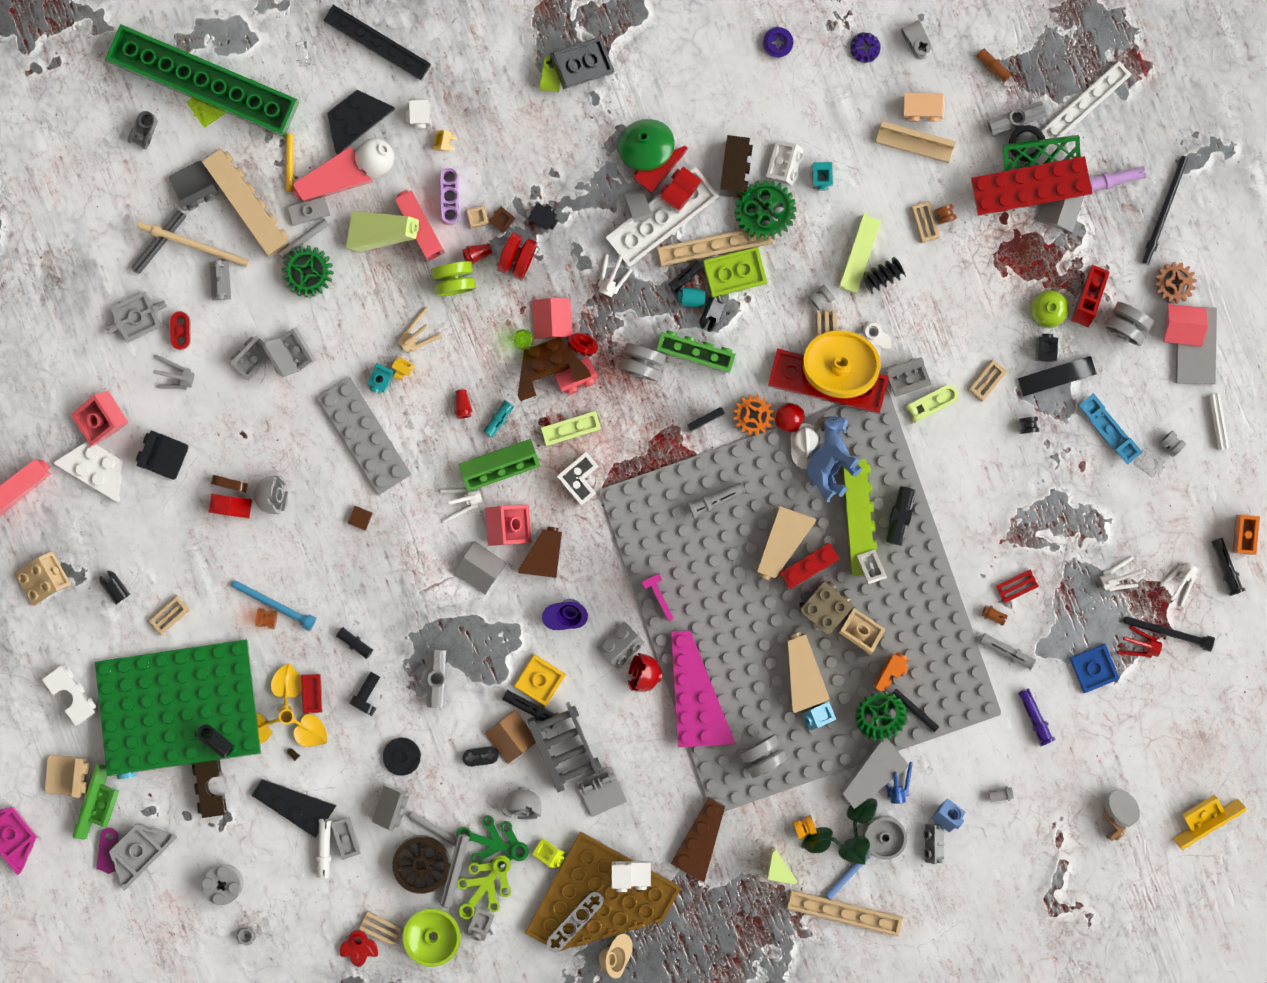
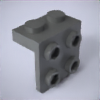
M197 161L169 176V180L180 200L178 202L185 211L194 210L199 207L198 204L204 201L210 202L219 194L202 161Z

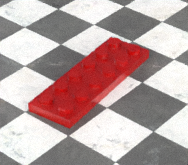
M1085 156L971 178L978 216L1092 195Z
M777 348L768 383L769 387L880 414L889 376L879 374L874 386L859 396L836 398L818 391L807 380L803 370L804 355Z

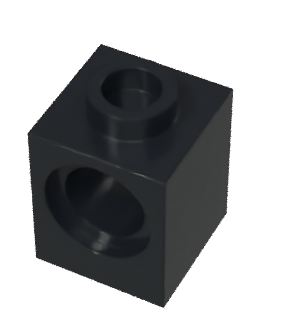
M1042 334V337H1038L1036 340L1035 361L1056 362L1058 338L1053 337V334ZM1044 342L1049 343L1052 347L1049 353L1045 352L1042 348Z

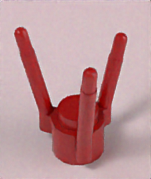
M1129 626V629L1148 640L1142 642L1125 636L1123 640L1143 646V651L1146 652L1117 651L1119 655L1145 656L1148 658L1152 656L1158 657L1162 649V642L1157 641V638L1133 626Z

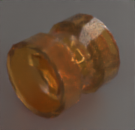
M258 608L255 627L267 626L268 629L275 630L278 611L271 610L269 612Z

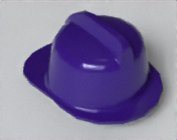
M566 599L561 603L549 605L542 613L544 625L552 630L580 628L588 620L587 610L575 599Z

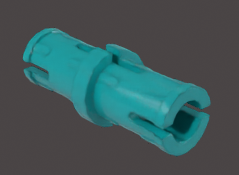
M504 400L497 412L492 414L493 418L483 432L493 438L501 425L505 424V419L515 406Z

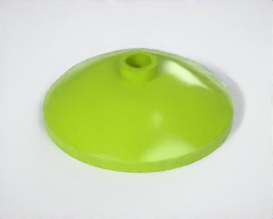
M435 908L424 909L414 914L408 920L403 931V944L407 954L416 963L427 967L441 966L450 961L457 953L461 942V932L456 920L447 912ZM430 933H435V934H436V938H435V939H431V938L429 937V934H430Z

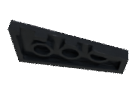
M265 779L260 781L251 795L315 838L319 833V819H324V821L328 819L337 806L336 804L303 794Z

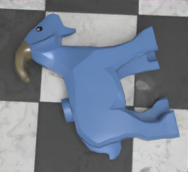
M823 417L817 420L814 425L815 430L821 427V431H825V440L820 448L813 452L812 458L807 465V475L811 481L810 485L813 487L818 485L819 491L826 502H830V498L835 494L843 497L848 489L844 485H838L835 481L834 475L838 472L841 465L855 477L862 470L859 465H856L860 459L849 455L848 449L839 434L841 432L847 433L848 419L844 417Z

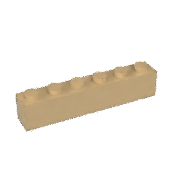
M220 148L203 160L202 163L269 257H272L289 245L286 241L289 237L283 229L279 230L275 224L278 222L273 214H267L265 211L267 206L263 200L255 197L253 193L256 190L251 183L248 182L246 184L242 177L245 175L239 166L235 168L231 163L234 159L228 151L224 152Z

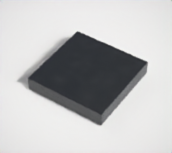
M719 407L689 423L687 428L691 433L720 418L725 412L722 407Z

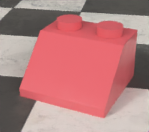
M109 391L95 394L71 414L90 446H94L115 434L129 423Z
M529 505L485 508L488 546L532 543Z

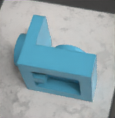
M829 702L802 712L803 721L809 730L819 728L836 720Z

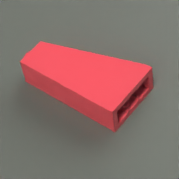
M349 147L293 183L295 189L292 191L298 200L302 198L306 202L366 185L373 181L371 177L366 175L367 172L358 168L355 161V153Z
M404 190L397 194L398 198L395 201L403 216L419 220L416 240L428 262L444 254L445 251L412 190L409 192Z
M34 459L0 485V517L51 475L49 471L50 466L44 460Z

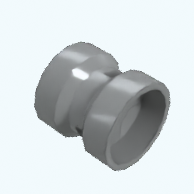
M825 285L819 287V292L808 296L819 311L825 308L826 302L831 303L835 300V297Z
M1173 430L1159 443L1163 448H1167L1168 453L1172 457L1177 455L1186 446L1183 440L1177 439V434Z

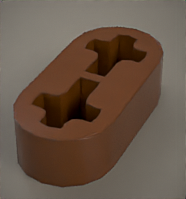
M213 475L211 480L213 485L246 493L248 487L247 483Z

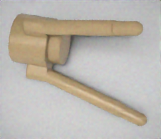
M427 307L420 312L407 330L400 335L402 338L398 342L406 352L410 350L414 352L419 347L443 336L440 333L415 344L418 342L415 337L427 328V324L423 325L413 334L410 331L426 313Z

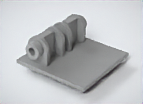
M612 767L600 771L598 776L595 773L576 782L592 817L627 802Z

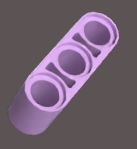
M445 168L440 175L441 216L447 225H455L460 217L459 178L454 169ZM447 173H452L455 175V178L452 182H446L444 180V177ZM448 192H453L455 198L452 201L445 200V195ZM448 211L455 212L456 216L453 220L445 218Z

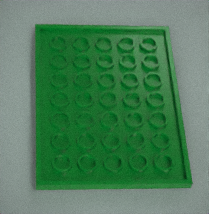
M247 639L95 662L107 776L224 760L198 738L197 730L202 725H210L235 746L230 755L225 759L261 754ZM208 729L204 731V739H209L211 737V730Z

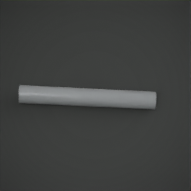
M323 219L280 251V256L284 259L293 252L292 250H296L329 225L327 221Z
M411 812L408 818L450 844L456 845L457 838L415 812Z

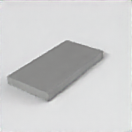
M1201 307L1206 308L1208 327L1202 346L1177 344V384H1216V307Z

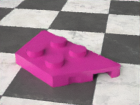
M14 807L0 810V854L14 872L19 875L38 836Z

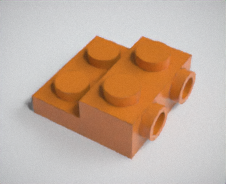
M896 652V654L890 653L872 687L882 692L883 689L887 690L892 682V679H890L891 675L899 678V676L903 677L908 669V666H906L908 657L899 652Z

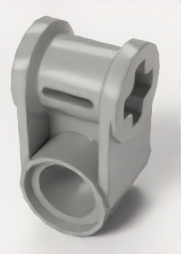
M917 20L901 28L902 35L914 56L918 59L928 57L931 43L921 22ZM920 45L922 48L926 47L925 52L918 50Z

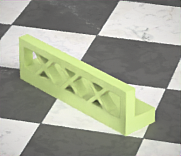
M864 213L839 285V288L856 294L881 220L869 217L870 214Z

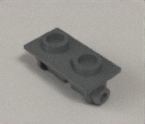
M925 824V862L931 864L942 863V859H944V845H938V842H944V828L938 824Z

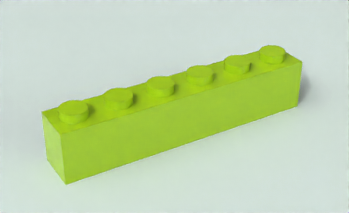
M860 459L856 464L862 468L856 477L852 476L842 466L843 483L848 488L844 496L851 576L863 575L857 555L872 550L877 551L876 539L873 540L872 532H875V521H871V513H874L873 501L869 500V494L872 493V483L868 482V474H871L870 463H867L866 459Z

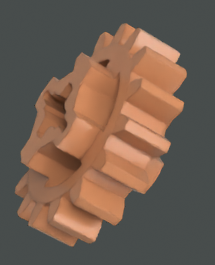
M1172 262L1171 267L1165 264V270L1161 268L1158 270L1161 275L1155 276L1158 282L1154 286L1159 287L1156 293L1163 294L1161 299L1167 297L1168 303H1171L1174 299L1175 304H1178L1180 298L1183 302L1186 301V295L1188 297L1193 295L1190 290L1196 289L1192 283L1197 282V279H1192L1191 277L1195 273L1188 272L1190 266L1183 268L1182 262L1178 266L1176 262ZM1170 271V277L1166 280H1163L1165 275ZM1180 272H1182L1186 276V278L1180 275ZM1173 280L1179 281V285L1175 286L1171 282ZM1187 285L1185 292L1181 294L1182 287ZM1165 288H1168L1171 291V294L1168 293L1165 290Z

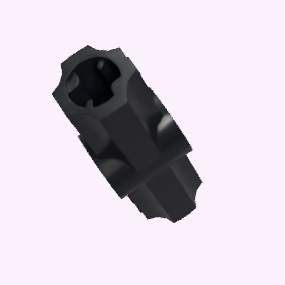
M899 487L896 503L892 508L889 522L891 523L886 542L899 546L903 545L906 529L912 517L913 510L911 509L915 499V489Z

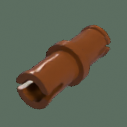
M985 48L976 56L988 67V71L993 72L1003 83L1011 77L1012 73L1001 65V61L999 59L996 60Z

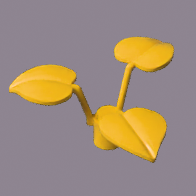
M291 664L282 666L272 678L271 690L277 697L284 696V708L279 711L277 719L267 722L262 714L257 713L260 744L267 741L271 736V729L267 725L276 722L286 725L292 722L297 724L298 726L294 729V738L302 746L312 747L326 744V729L318 717L306 714L302 717L301 722L294 719V713L288 709L287 696L293 698L302 692L301 676Z

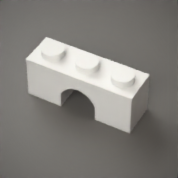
M63 665L43 678L42 681L53 695H57L62 690H67L72 694L73 703L65 712L75 726H79L98 712L96 710L97 704L91 697L88 699L84 692L86 690L84 686L74 680L73 676L75 675L73 671Z

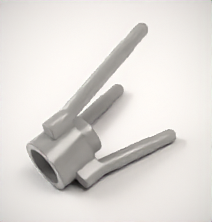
M154 356L156 359L182 371L176 375L154 370V374L177 379L176 383H180L157 385V388L186 390L187 387H192L194 373L190 372L191 369L184 368L161 356Z

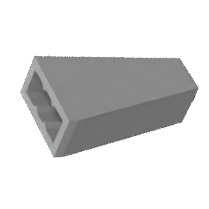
M887 737L884 738L883 742L878 738L841 789L843 794L841 799L847 806L852 805L855 809L893 780L894 772H897L898 776L909 767Z

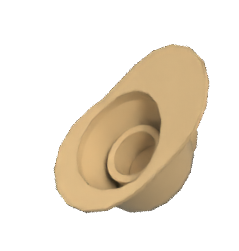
M619 934L612 941L611 945L604 948L599 954L598 969L607 972L612 978H619L622 975L632 954L633 944L628 935Z

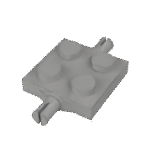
M143 292L110 307L115 323L104 328L107 334L119 330L126 343L161 328L157 311L167 308L164 300L153 304L149 300L147 293Z

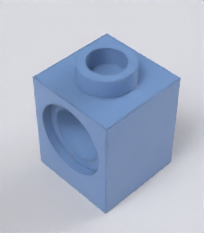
M947 798L939 805L931 819L950 833L953 829L960 828L964 822L962 818L966 812Z

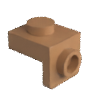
M1105 811L1102 816L1115 828L1107 837L1111 841L1114 839L1117 841L1124 835L1123 830L1126 827L1117 825L1113 817L1110 818L1107 811Z

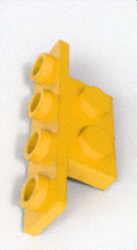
M1213 795L1182 814L1189 829L1174 837L1173 840L1183 850L1199 839L1206 837L1217 828L1224 826L1235 817H1239L1247 809L1239 799L1222 807L1218 798Z

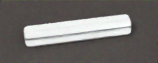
M1220 394L1209 395L1217 447L1219 450L1228 449L1229 444Z

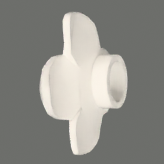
M871 322L864 326L863 332L859 335L872 343L879 356L882 348L891 349L892 342L890 336L882 332L881 327L877 323ZM869 329H874L876 334L871 336Z

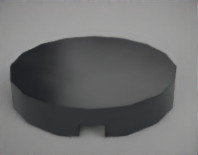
M399 737L393 739L386 745L383 751L385 767L395 775L405 776L411 774L418 768L421 762L419 746L409 738Z

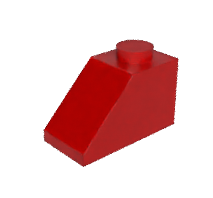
M211 494L208 513L250 519L252 499Z

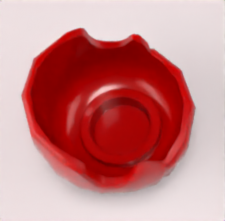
M794 403L781 405L775 416L776 426L786 432L798 431L801 424L804 423V410Z

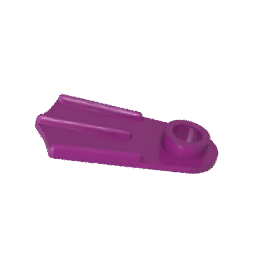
M106 828L102 831L97 860V869L108 874L116 871L109 850L119 841L118 833L113 828ZM111 833L113 839L108 840L106 834Z

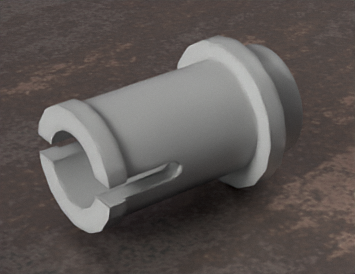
M1006 786L1004 789L989 790L991 803L1014 799L1012 787L1008 788Z

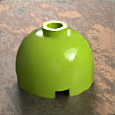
M1053 290L1037 294L1030 305L1032 319H1034L1037 325L1046 329L1061 325L1066 320L1069 312L1066 298L1061 293Z

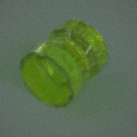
M521 329L514 334L513 340L516 347L522 350L531 347L533 337L528 330Z

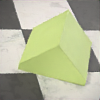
M775 847L771 848L766 873L767 879L794 885L798 883Z

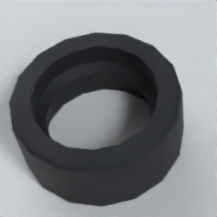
M1023 125L1013 131L1008 143H1016L1017 137L1023 132L1033 133L1038 140L1045 139V136L1039 128L1032 125ZM1016 149L1010 150L1014 157L1019 154V151ZM1037 149L1034 153L1028 155L1033 157L1039 149ZM1022 155L1019 159L1020 161L1024 162L1029 161V159L1024 155Z

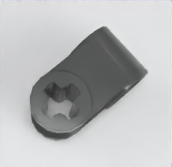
M149 111L139 113L127 142L138 144L146 150L157 126L156 116ZM146 116H151L152 121L149 125L143 124V119Z

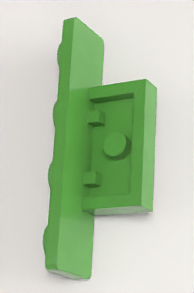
M96 764L92 772V778L86 790L80 815L74 827L73 838L87 839L92 823L102 827L108 826L119 790L105 785L107 779L106 765Z

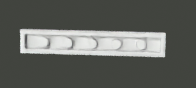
M1118 61L1041 130L1045 139L1063 137L1132 74ZM1049 144L1044 150L1047 151L1054 144Z

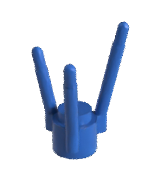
M909 762L904 789L903 786H898L897 772L893 773L894 786L890 787V783L886 784L887 796L890 797L893 804L905 803V797L909 796L908 789L912 762Z

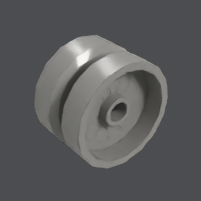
M1118 301L1112 310L1116 317H1108L1104 327L1119 338L1136 346H1141L1146 338L1142 331H1150L1154 321L1138 309Z
M627 343L624 353L634 358V360L621 359L618 369L637 378L658 382L661 372L659 369L652 367L651 364L663 366L666 355L639 345Z
M776 734L757 742L739 753L743 763H750L756 760L747 768L752 778L770 772L789 759L784 749L771 752L780 745Z
M879 815L872 818L864 828L863 837L869 840V852L879 859L890 860L898 857L904 851L907 844V834L905 828L897 819L888 815ZM885 834L889 836L887 841L882 840V836Z

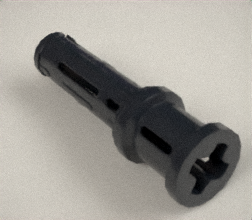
M1223 537L1211 541L1224 573L1222 579L1226 581L1230 591L1228 593L1229 596L1246 591L1241 585L1239 572L1234 569Z
M508 689L502 698L503 701L534 716L536 721H544L559 714L545 709L544 705L538 706Z

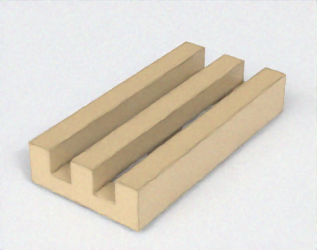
M930 201L911 206L921 243L939 239L940 235ZM925 206L927 207L930 221L935 234L933 236H931L929 225L923 207ZM918 208H919V210H920L921 217H922V220H923V224H924V227H925V231H926V234H927V237H926V238L924 237L923 230H922V227H921V224H920V220H919V217H918V213H917V210H916V209H918Z
M836 311L817 312L818 336L822 334L821 316H825V333L829 332V316H832L833 331H837Z
M991 360L968 390L980 398L981 401H984L1007 371L994 360ZM992 366H995L996 368L991 372V374L982 383L978 390H975L974 388L985 376V374L989 371V369ZM1000 370V375L987 389V391L983 395H981L980 392L993 378L997 371Z
M177 595L149 620V623L160 635H163L191 609ZM176 602L179 603V605H177L159 623L156 624L154 622L173 604H175ZM180 608L184 609L162 630L160 629V626L163 625Z
M367 911L359 929L394 946L402 927ZM369 917L397 930L396 933L369 921ZM367 924V925H369V926H371V927H373V928H375V929H377V930H379V931H381V932H383V933H385V934H387V935L393 937V939L391 940V939H389V938H387V937H385V936H383V935H381V934H379V933H377V932H375V931H373V930H371V929L365 927V925Z

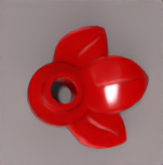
M355 930L350 933L348 940L341 944L340 956H350L351 962L355 966L361 967L366 962L367 956H378V947L375 941L367 938L365 932ZM360 938L361 942H355L354 939Z

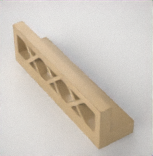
M882 121L875 143L949 163L956 141Z

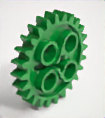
M764 180L763 185L756 181V187L749 184L750 190L743 192L744 196L739 198L740 201L735 202L736 207H738L734 209L735 214H737L735 219L739 222V228H743L744 234L749 232L750 238L756 235L758 241L761 236H764L765 241H767L768 236L775 240V234L782 237L781 231L788 232L787 225L793 226V222L790 219H796L794 212H797L794 206L796 202L795 199H792V193H788L787 187L782 189L781 183L775 186L774 180L771 181L770 185H767L766 180ZM764 195L770 196L768 200L761 199ZM778 207L784 208L783 211L779 213L775 212L774 210ZM751 208L757 209L752 214L748 213V210ZM763 221H770L767 226L761 225Z

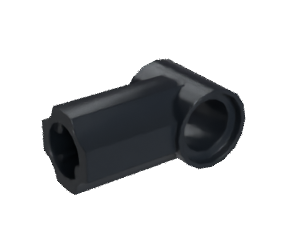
M202 725L197 730L198 738L223 759L233 751L235 746L210 725ZM208 729L211 730V737L209 739H204V731Z

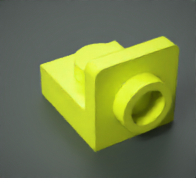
M542 838L532 855L547 866L557 869L564 862L566 852Z

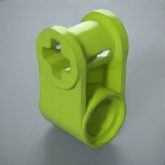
M548 55L543 62L540 91L559 93L560 80L555 67L551 69L550 65L547 64L551 63L550 55Z

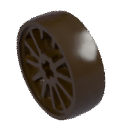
M426 835L413 836L405 840L397 848L392 862L393 874L397 882L407 891L416 894H427L437 890L446 881L451 864L450 856L445 846L439 840ZM420 842H426L427 844L421 851ZM410 844H417L418 856L409 847ZM426 848L434 849L435 856L433 858L425 855L424 851ZM404 849H407L414 859L403 856L401 853ZM440 852L443 859L435 860ZM399 859L412 862V864L399 866ZM424 860L426 868L422 867L419 869L417 861L421 862ZM443 862L444 870L433 867L431 864ZM413 868L405 877L401 875L400 870ZM429 869L441 873V878L437 880ZM416 872L417 874L412 885L406 879ZM425 873L430 876L434 884L427 886ZM420 874H422L424 887L416 886Z

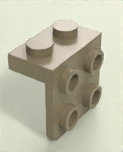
M823 581L801 608V612L826 634H831L854 606L851 604L852 600L843 593L841 596L836 591L838 588L833 583Z

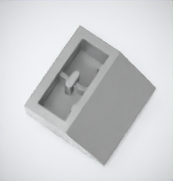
M385 784L372 822L390 831H393L395 827L398 828L403 817L400 814L401 809L406 808L409 799L406 796L407 791Z

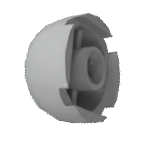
M269 476L259 481L253 491V499L260 510L268 514H281V511H285L288 503V491L284 492V485L287 484L283 477Z
M518 787V790L510 792L505 798L502 813L510 818L514 814L518 816V819L522 820L537 819L538 816H541V801L534 792L530 791V788Z

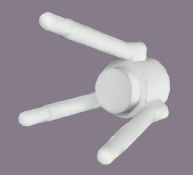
M605 254L600 281L597 285L599 286L598 292L612 297L613 294L617 295L619 288L632 272L629 269L617 285L613 281L623 254L619 255L610 278H606L604 281L609 254Z
M441 489L439 491L440 493H466L464 494L465 497L448 501V504L466 501V504L470 505L443 519V523L478 508V504H482L479 489L469 492L467 489Z
M1130 556L1110 570L1104 571V575L1100 576V580L1105 591L1109 590L1112 592L1120 589L1135 588L1139 585L1118 584L1119 581L1145 573L1146 570H1137L1119 577L1116 574H1111L1133 560L1134 557Z
M1186 562L1184 565L1180 564L1173 573L1160 583V586H1164L1180 572L1179 577L1182 578V581L1173 593L1171 600L1173 601L1186 581L1189 582L1179 604L1182 607L1193 582L1197 578L1196 574L1199 570L1189 562Z

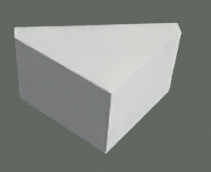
M876 550L857 555L866 584L887 578Z

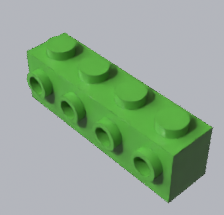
M669 330L666 333H661L657 352L730 374L736 355L732 353V349L725 347L721 349L714 348L712 343L703 341V344L695 342L696 339L689 336L681 338L677 336L678 333Z
M531 439L458 464L468 492L541 467Z

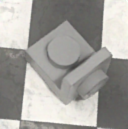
M477 908L467 931L470 938L476 941H485L495 915Z

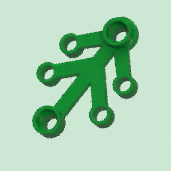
M489 815L483 818L482 823L487 827L493 839L472 833L468 827H461L457 830V838L462 831H467L470 841L490 846L480 853H473L471 856L472 862H476L473 859L475 855L480 856L481 859L478 862L480 864L483 859L500 850L509 852L504 856L508 857L509 860L514 859L516 861L525 860L529 854L528 846L523 842H518L512 830L513 826L509 821L502 823L501 830L507 834L511 845L503 842L494 825V818ZM490 818L492 824L486 825L485 819ZM509 824L510 830L505 831L503 825ZM517 848H521L523 850V853L521 855H518L516 853ZM502 861L498 862V863H499V867H500L501 865L505 864V863L502 862Z

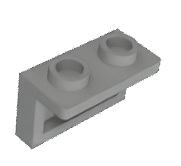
M258 336L250 337L244 343L246 347L241 352L238 350L231 357L232 361L230 364L248 381L270 359L264 352L262 346L264 342Z
M922 357L913 358L906 363L895 364L886 369L887 376H889L888 381L895 397L931 385Z
M624 621L597 648L616 668H619L627 662L634 652L641 648L644 641Z

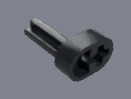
M370 672L357 696L353 695L349 704L373 716L377 708L366 701L378 683L380 676Z

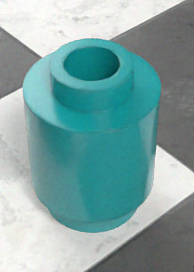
M682 287V290L678 291L677 302H681V306L699 308L705 304V291H701L700 288Z

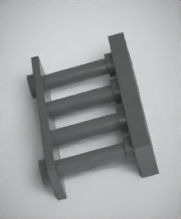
M570 702L566 703L567 711L544 721H536L534 717L527 719L528 726L557 792L565 790L564 784L567 780L593 769L596 776L600 775L599 769L602 768L598 757H593L576 718L579 716L575 705L571 706ZM570 717L572 718L575 728L550 739L543 738L541 734L544 731L543 729ZM576 735L580 736L583 745L558 756L550 755L548 749H551V746ZM587 752L590 759L589 763L564 774L562 772L558 773L556 767L559 766V763Z

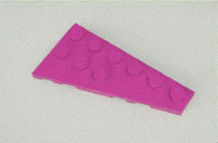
M691 631L671 632L678 747L736 744Z

